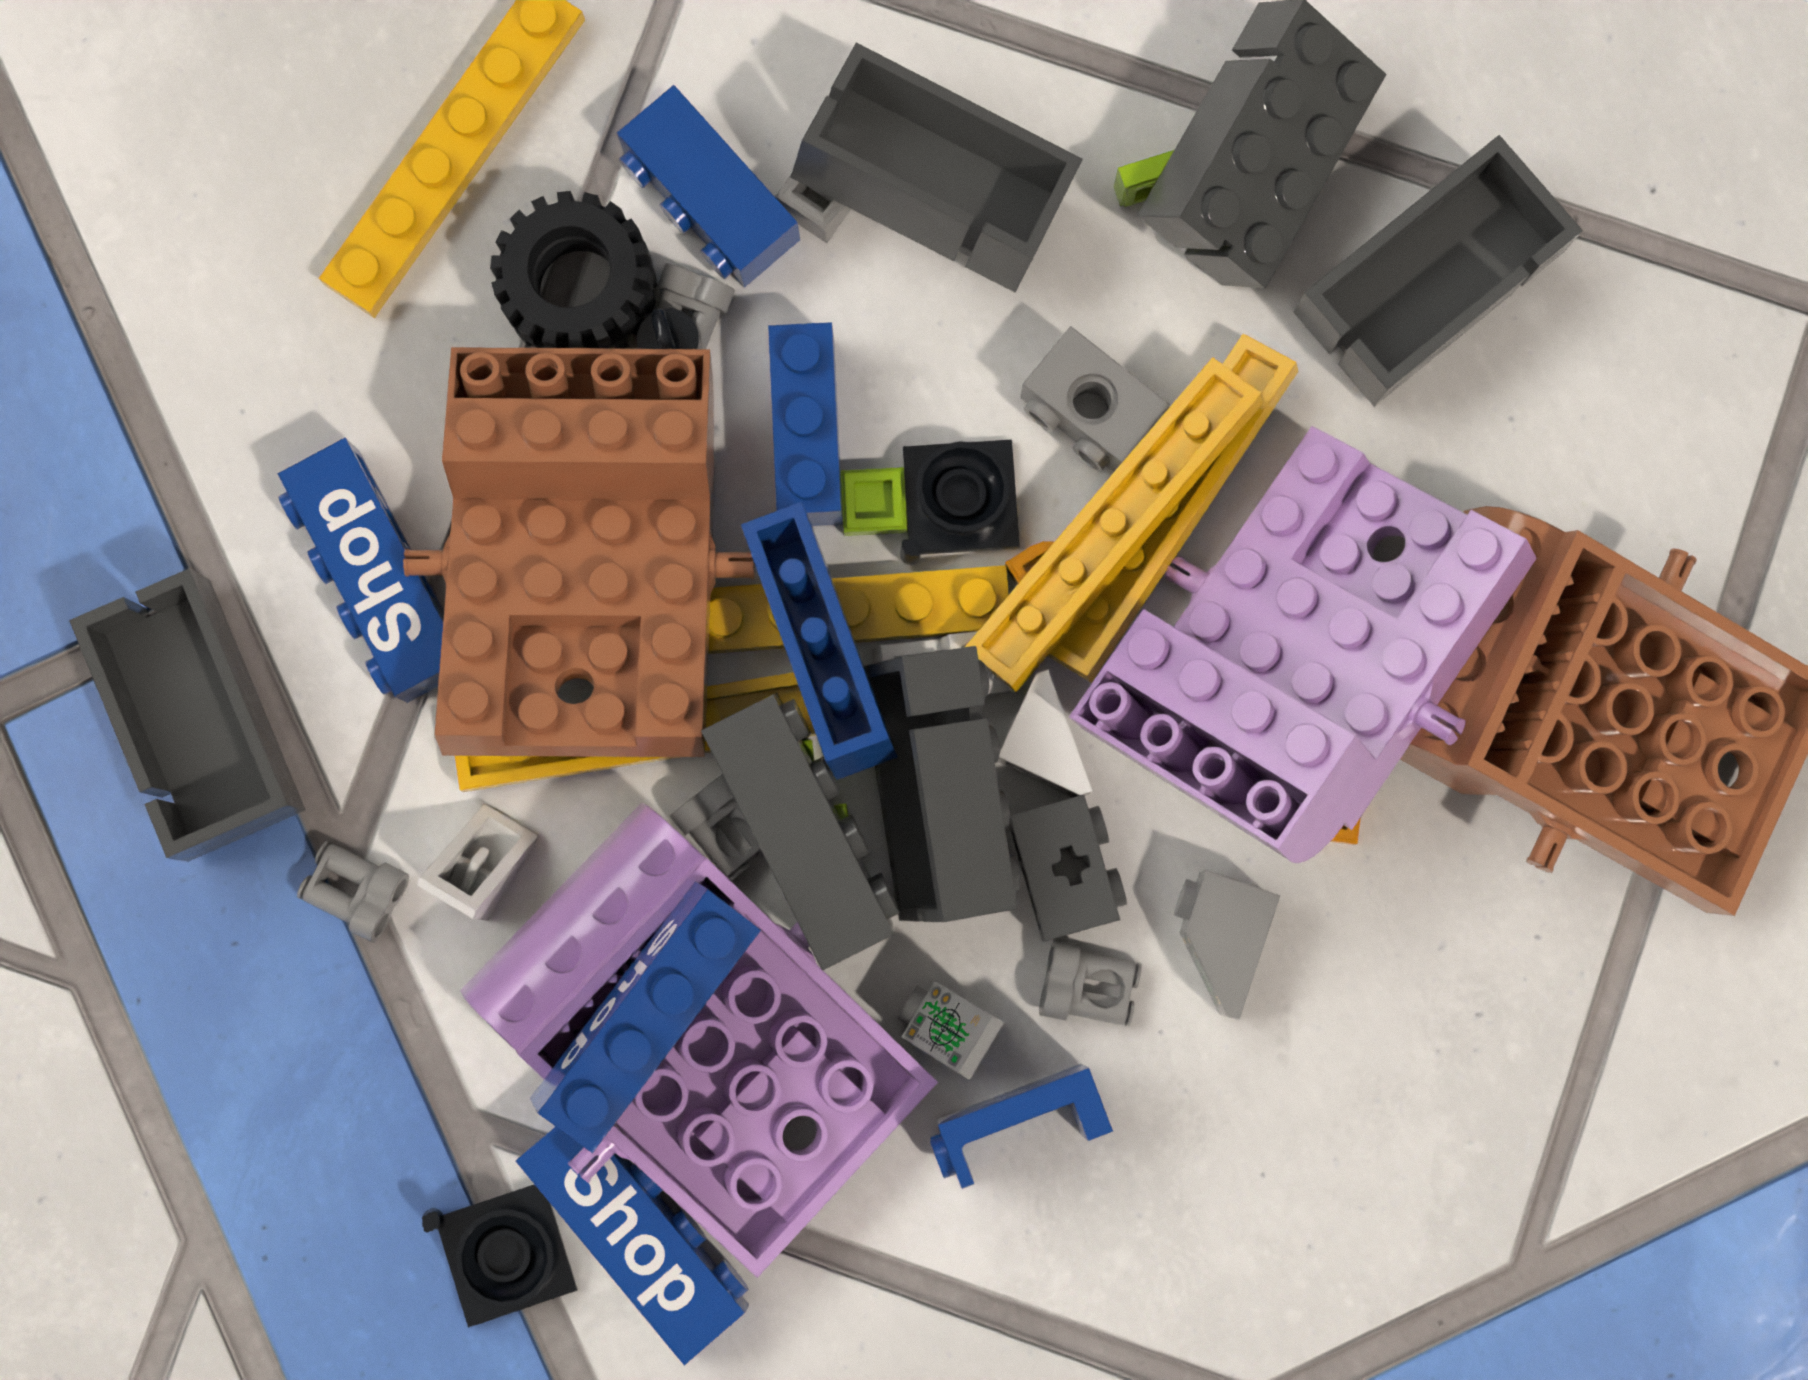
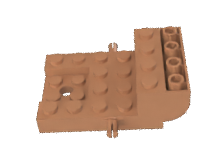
M451 347L442 453L443 467L453 496L451 532L444 544L443 550L405 549V559H403L405 577L443 576L446 584L434 734L442 756L705 757L706 740L701 730L706 728L711 592L716 584V578H755V563L751 552H716V546L712 539L715 464L714 390L710 349ZM571 679H584L594 686L591 696L581 703H566L558 697L561 686Z
M1484 506L1464 510L1463 513L1467 515L1470 510H1473L1526 538L1537 559L1437 704L1442 709L1465 720L1462 734L1460 735L1453 730L1458 739L1452 745H1448L1444 740L1421 728L1400 760L1460 794L1498 795L1528 812L1537 824L1541 825L1542 830L1526 862L1530 865H1535L1536 868L1542 871L1553 873L1554 866L1566 840L1574 839L1706 913L1735 916L1808 755V666L1682 592L1693 565L1697 562L1696 557L1693 555L1688 556L1689 553L1675 548L1670 549L1669 556L1658 578L1579 530L1564 532L1530 515L1501 507ZM1727 752H1730L1736 758L1739 767L1738 777L1730 787L1723 784L1718 774L1720 759Z

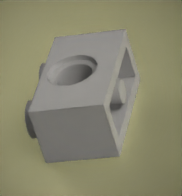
M1072 326L1067 329L1024 381L1020 397L1027 403L1023 408L1024 411L1034 422L1049 432H1053L1058 427L1076 442L1073 450L1084 462L1098 471H1102L1107 466L1113 472L1170 406L1167 401ZM1093 393L1105 401L1108 411L1100 418L1088 419L1081 416L1075 410L1073 401L1081 394Z

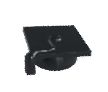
M1012 439L903 446L909 539L902 541L900 558L905 564H916L920 559V555L1020 548Z
M534 1184L447 1214H443L439 1209L430 1208L422 1216L424 1232L428 1233L434 1229L439 1231L468 1328L578 1290L552 1205Z

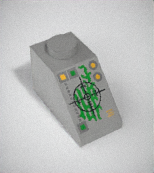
M1209 870L1199 872L1196 882L1188 879L1185 880L1176 904L1174 916L1184 919L1179 933L1219 1014L1231 1019L1240 1020L1281 895Z
M936 981L933 982L929 991L917 985L897 1018L908 1025L901 1036L903 1039L968 1080L972 1078L1004 1024L1000 1019Z

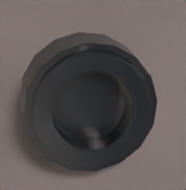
M657 308L647 315L640 324L636 336L638 349H701L702 347L701 333L696 323L683 311L673 308Z

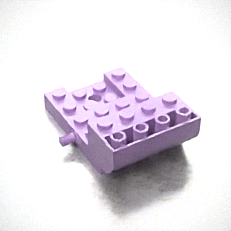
M1311 426L1215 566L1209 569L1208 572H1205L1181 556H1177L1172 560V563L1178 570L1168 566L1165 574L1166 580L1192 593L1190 604L1174 627L1143 609L1069 717L1092 736L1293 863L1307 861L1318 854L1335 837L1343 825L1351 830L1353 829L1421 728L1444 740L1448 745H1452L1457 741L1458 737L1453 730L1461 735L1465 727V720L1456 717L1437 706V704L1537 558L1526 538L1473 510H1470L1468 515L1372 465L1363 452ZM1388 536H1400L1405 539V548L1395 560L1379 562L1373 559L1374 549L1382 539Z
M641 803L460 991L471 1007L516 1050L517 1054L545 1079L695 881L761 929L760 933L595 1151L591 1153L586 1148H583L568 1162L569 1166L589 1183L590 1179L615 1153L622 1158L632 1161L758 1278L933 1089L938 1081L838 984L821 970L812 952L808 949L810 946L798 922L789 930L771 921L708 858L695 849L653 809ZM798 1116L813 1118L817 1128L813 1142L801 1150H792L785 1147L783 1131L786 1124Z

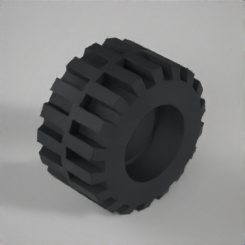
M571 191L557 192L558 202L550 205L547 204L544 196H541L531 201L535 211L527 217L519 209L510 218L515 228L511 234L503 230L500 231L495 243L501 253L500 256L491 255L490 270L496 278V281L491 282L494 296L518 336L529 347L533 344L536 348H628L629 345L625 338L631 332L637 336L639 326L644 320V314H651L653 312L656 300L652 292L653 289L657 288L656 273L652 265L651 256L640 230L632 218L626 220L622 209L610 201L604 207L598 195L584 192L582 202L575 201ZM587 251L598 254L609 262L610 275L601 293L590 302L576 307H560L542 298L540 294L542 278L547 268L559 257L570 252Z

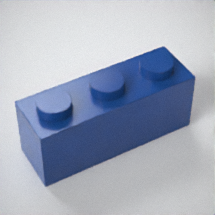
M672 85L617 132L623 152L625 153L619 158L621 165L641 188L651 183L665 198L659 204L660 208L681 233L684 234L691 228L706 244L700 250L701 254L721 278L726 279L732 274L745 288L800 241L798 222L675 85Z
M832 322L768 325L776 510L778 511L802 502L812 526L843 525L835 340Z

